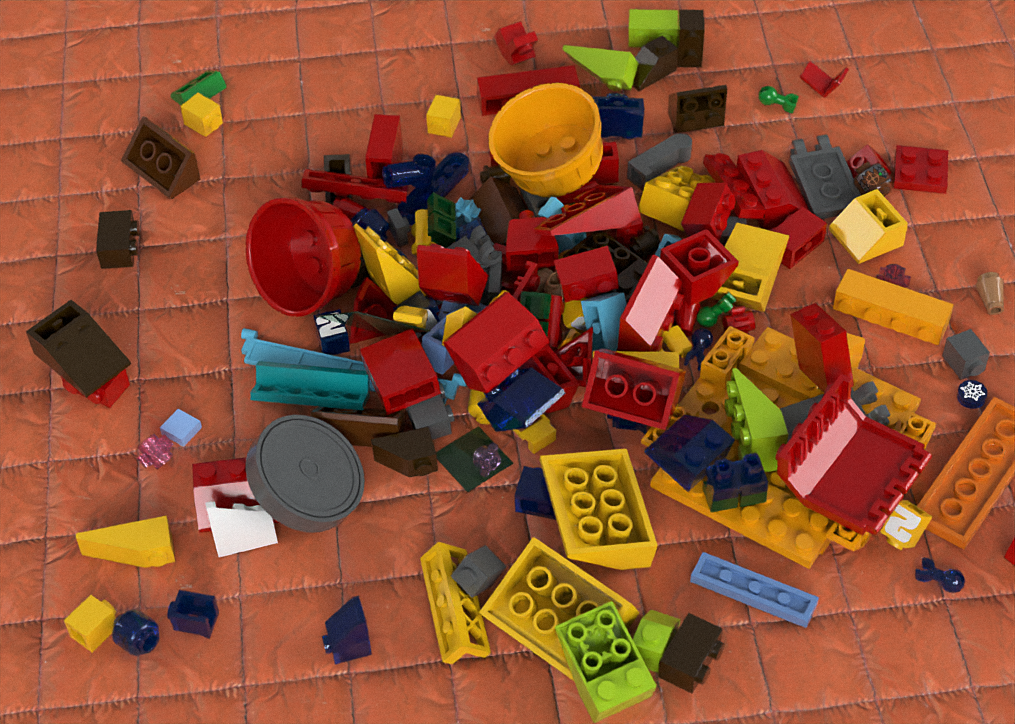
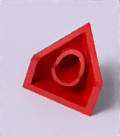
M368 277L363 280L354 299L349 345L395 333L399 330L393 319V314L399 306Z
M593 327L554 352L580 383L579 386L582 387L587 386L592 365Z

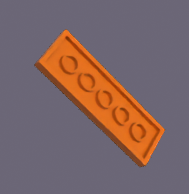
M993 397L917 505V507L933 516L925 530L963 550L1015 475L1014 406Z

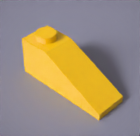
M167 515L76 533V540L83 556L144 568L160 567L167 563L175 562L172 533Z

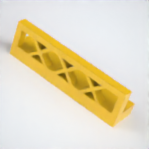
M437 542L420 558L442 662L454 664L465 653L486 658L491 654L483 617L479 613L481 608L478 596L476 595L471 598L466 591L464 593L457 586V582L451 577L457 568L451 557L458 558L460 564L468 555L467 550ZM462 605L471 614L472 620L463 612ZM468 631L477 640V644L470 643Z

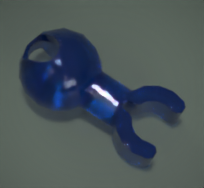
M703 328L696 329L693 332L691 341L694 347L693 350L687 353L684 359V365L687 366L689 360L694 359L696 356V360L699 363L697 370L699 371L701 370V362L705 358L703 352L713 343L711 331Z
M925 557L922 558V568L927 570H915L916 580L920 582L935 580L940 582L943 589L949 593L960 592L966 582L963 573L959 570H940L935 568V564L931 559Z

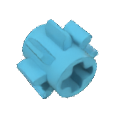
M462 197L459 198L455 204L456 230L463 227L467 232L466 227L469 223L475 220L478 223L481 219L477 216L481 208H477L474 200L470 201L464 200Z

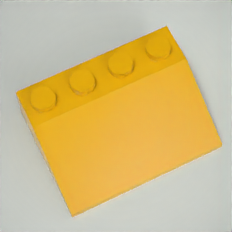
M627 449L540 456L539 460L567 558L619 570L651 567L658 545Z
M533 537L479 613L574 681L555 626L613 601L628 630L640 612L632 603Z

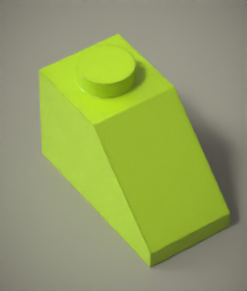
M650 610L641 618L633 642L648 670L656 673L659 672V661L674 638L681 619L654 610Z

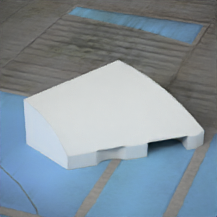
M215 502L205 503L218 557L278 543L273 519L260 505L249 507L244 504L234 503L232 509L216 508Z

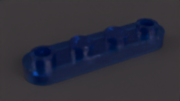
M458 152L447 155L407 196L406 202L402 201L398 205V211L402 218L406 217L409 225H413L415 223V212L420 209L427 210V199L433 192L445 198L468 174L470 170L469 158L465 154Z

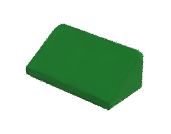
M206 71L171 93L170 97L179 105H183L196 93H200L210 99L227 86L220 71Z

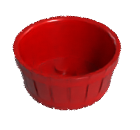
M291 197L272 199L257 210V213L253 215L246 234V261L253 284L256 286L255 288L260 296L267 301L268 305L286 316L302 317L318 311L328 302L342 296L349 290L360 270L361 248L355 229L352 226L353 224L346 214H343V211L338 207L325 201H308Z

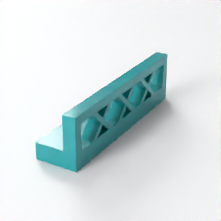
M258 361L256 364V384L250 392V400L363 410L370 398V378L364 370Z

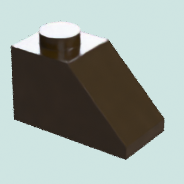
M663 36L645 44L635 57L639 64L632 86L641 91L677 71L678 48Z
M428 427L371 439L374 461L409 478L425 476L438 471L437 455Z

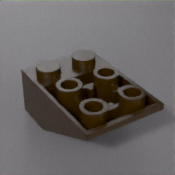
M602 230L594 231L563 255L564 258L608 246L617 271L619 288L606 293H624L627 304L648 265L646 261Z
M69 300L26 331L33 353L85 397L91 395L131 365L130 360L90 314L72 300Z

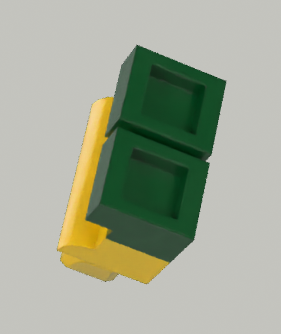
M433 192L427 199V210L420 209L415 212V223L411 226V233L415 237V243L411 246V253L417 256L418 245L430 246V244H438L447 248L456 241V208L454 202Z

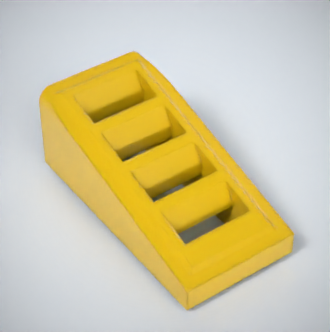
M404 305L394 312L393 319L398 328L408 330L413 328L414 331H425L428 317L427 310Z

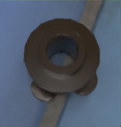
M499 165L492 167L483 166V171L480 172L482 185L491 176L510 185L511 176L502 170Z
M649 226L643 228L644 233L630 238V251L643 260L647 259V255L656 251L661 243L654 228L650 229Z

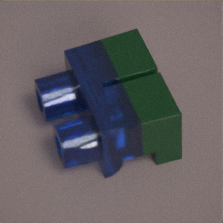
M747 454L743 460L734 462L726 458L715 460L714 465L706 467L708 480L703 482V491L710 512L737 508L738 502L740 507L767 502L768 480L758 454Z

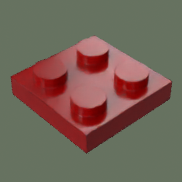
M896 145L893 189L946 194L948 187L949 150Z

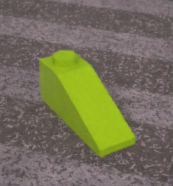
M563 46L562 50L574 63L613 91H621V89L631 90L639 64L631 52Z

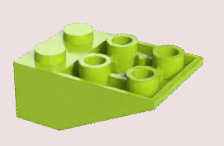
M733 368L731 381H727L726 384L729 399H725V411L727 417L731 416L733 420L731 423L733 439L739 441V461L741 464L745 463L747 473L777 471L776 453L783 443L787 444L788 431L782 412L737 368Z
M613 601L555 626L577 690L593 723L652 696L657 686Z

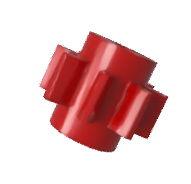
M741 305L733 307L728 311L729 315L722 317L724 332L731 326L749 335V332L754 331L756 328L753 312L751 310L745 311V307Z

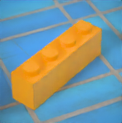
M847 269L836 290L833 309L895 330L896 332L910 335L925 342L939 345L950 322L954 304Z

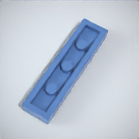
M705 552L699 558L690 582L804 628H807L819 600L817 596Z

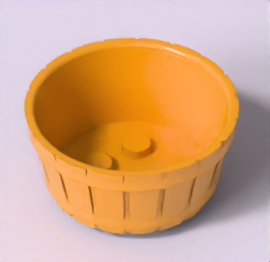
M564 83L542 84L519 93L501 108L489 130V149L501 169L509 174L521 189L540 197H558L576 191L593 177L592 175L598 170L603 155L601 119L596 102L583 89Z

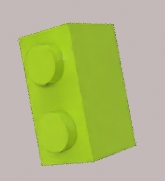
M629 9L628 47H643L660 36L665 37L677 47L678 10Z

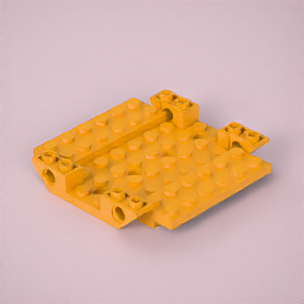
M729 326L701 362L700 377L682 401L677 404L667 430L651 426L641 439V443L665 456H669L651 479L650 487L810 569L818 555L824 553L831 541L852 551L863 548L872 534L865 532L862 536L803 506L778 476L777 471L759 473L767 490V502L740 507L738 502L737 508L710 512L703 491V482L729 476L732 480L734 475L747 473L745 463L741 464L739 461V441L734 440L732 436V417H727L725 411V399H729L726 384L727 381H731L732 369L737 368L779 409L824 394L799 369L793 338L767 327L753 345L755 337ZM852 367L854 382L852 389L854 391L871 381L874 382L878 389V393H875L877 401L862 405L865 414L870 413L878 406L886 405L890 412V416L887 417L890 423L886 426L925 444V450L936 427V423L915 414L920 405L921 398ZM707 408H712L716 410L717 413L708 415L704 413L703 410Z

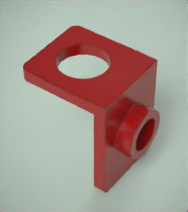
M809 61L802 71L800 79L822 97L826 98L842 83L849 69L845 67L832 79L813 62Z
M868 144L846 161L853 178L858 175L856 169L867 162L871 165L880 163L889 175L892 173L882 155Z

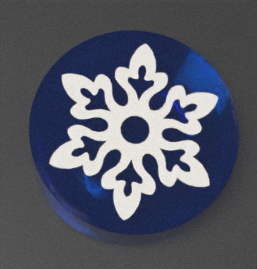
M967 380L959 385L957 400L966 408H980L984 405L988 392L982 383L975 380Z

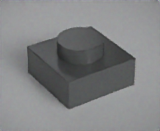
M397 208L387 211L389 231L398 247L407 245V233L411 231L407 218H402Z

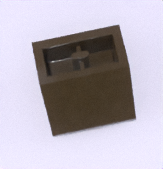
M721 85L669 94L668 115L675 133L724 126L727 86Z

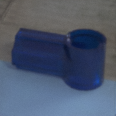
M417 154L413 157V161L383 166L384 184L387 188L412 185L419 189L429 188L432 183L436 160L427 154Z

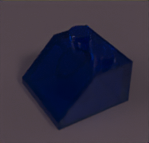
M517 368L501 384H498L490 392L484 393L485 397L477 404L495 432L522 429L530 426L565 394V391L533 368L520 370Z
M684 414L649 445L644 453L689 492L727 457L735 439L714 420Z

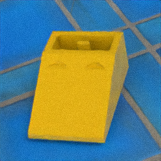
M678 166L645 183L638 210L644 215L684 231L681 222L697 183H715L711 176H701L693 173V169L690 167Z
M356 223L354 229L369 276L399 307L404 305L416 307L426 296L419 288L418 269L404 255H399L398 251L387 241L381 240V237L370 227L364 230Z
M736 223L725 248L739 261V264L716 294L712 296V299L720 300L722 296L730 292L736 299L732 304L765 312L789 235Z

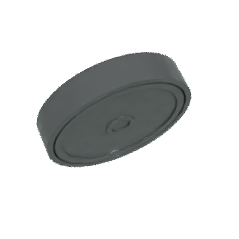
M288 415L274 420L253 441L246 457L247 481L255 499L272 518L294 530L316 533L332 529L339 525L358 506L362 498L365 482L364 472L355 449L337 429L317 418L305 415Z

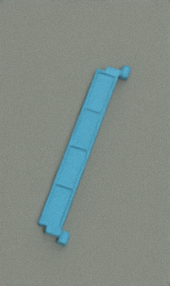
M243 328L241 338L246 339L241 349L242 354L246 355L244 358L245 364L256 366L258 361L366 371L361 361L257 339L258 331ZM454 373L452 381L438 378V382H441L446 398L442 399L444 406L447 399H455L459 385L467 387L461 374ZM370 380V391L376 392Z

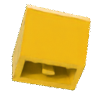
M876 189L854 198L830 224L829 231L853 259L860 264L903 246L908 223L880 191Z

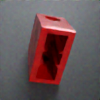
M524 210L519 214V219L509 221L506 243L507 271L525 269L527 260L537 263L538 268L555 267L553 260L559 259V247L555 236L535 234L534 228L548 218L535 217L533 211Z

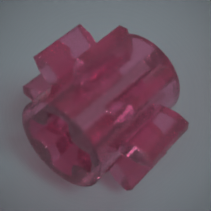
M889 264L885 268L880 267L876 278L906 288L909 287L911 276L904 275L906 268L897 264Z
M153 433L137 447L141 451L137 459L145 468L153 465L156 469H159L172 458L173 454L169 450L174 444L165 434L158 438Z

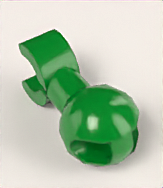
M772 86L762 87L758 93V99L762 104L772 105L776 103L782 105L783 109L788 113L794 112L799 98L796 94H788L786 96L778 94Z
M728 292L714 306L702 307L697 315L698 323L706 328L713 327L718 322L720 314L726 313L734 307L732 303L736 299Z

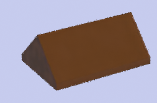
M142 116L121 161L168 198L173 199L201 180L195 153L147 117Z
M491 176L469 200H474L477 208H481L477 217L481 219L479 225L485 230V236L488 235L493 244L498 243L506 246L509 221L519 219V214L527 209L517 188Z
M317 407L311 411V417L322 420L337 429L351 445L372 447L371 439L404 432L407 411H397L387 415L384 409L364 408L363 410Z

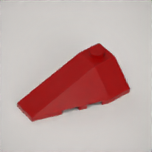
M597 185L575 197V204L563 206L561 208L562 214L550 216L534 228L535 234L555 236L607 229L622 230L632 225L631 222L641 216L632 187Z

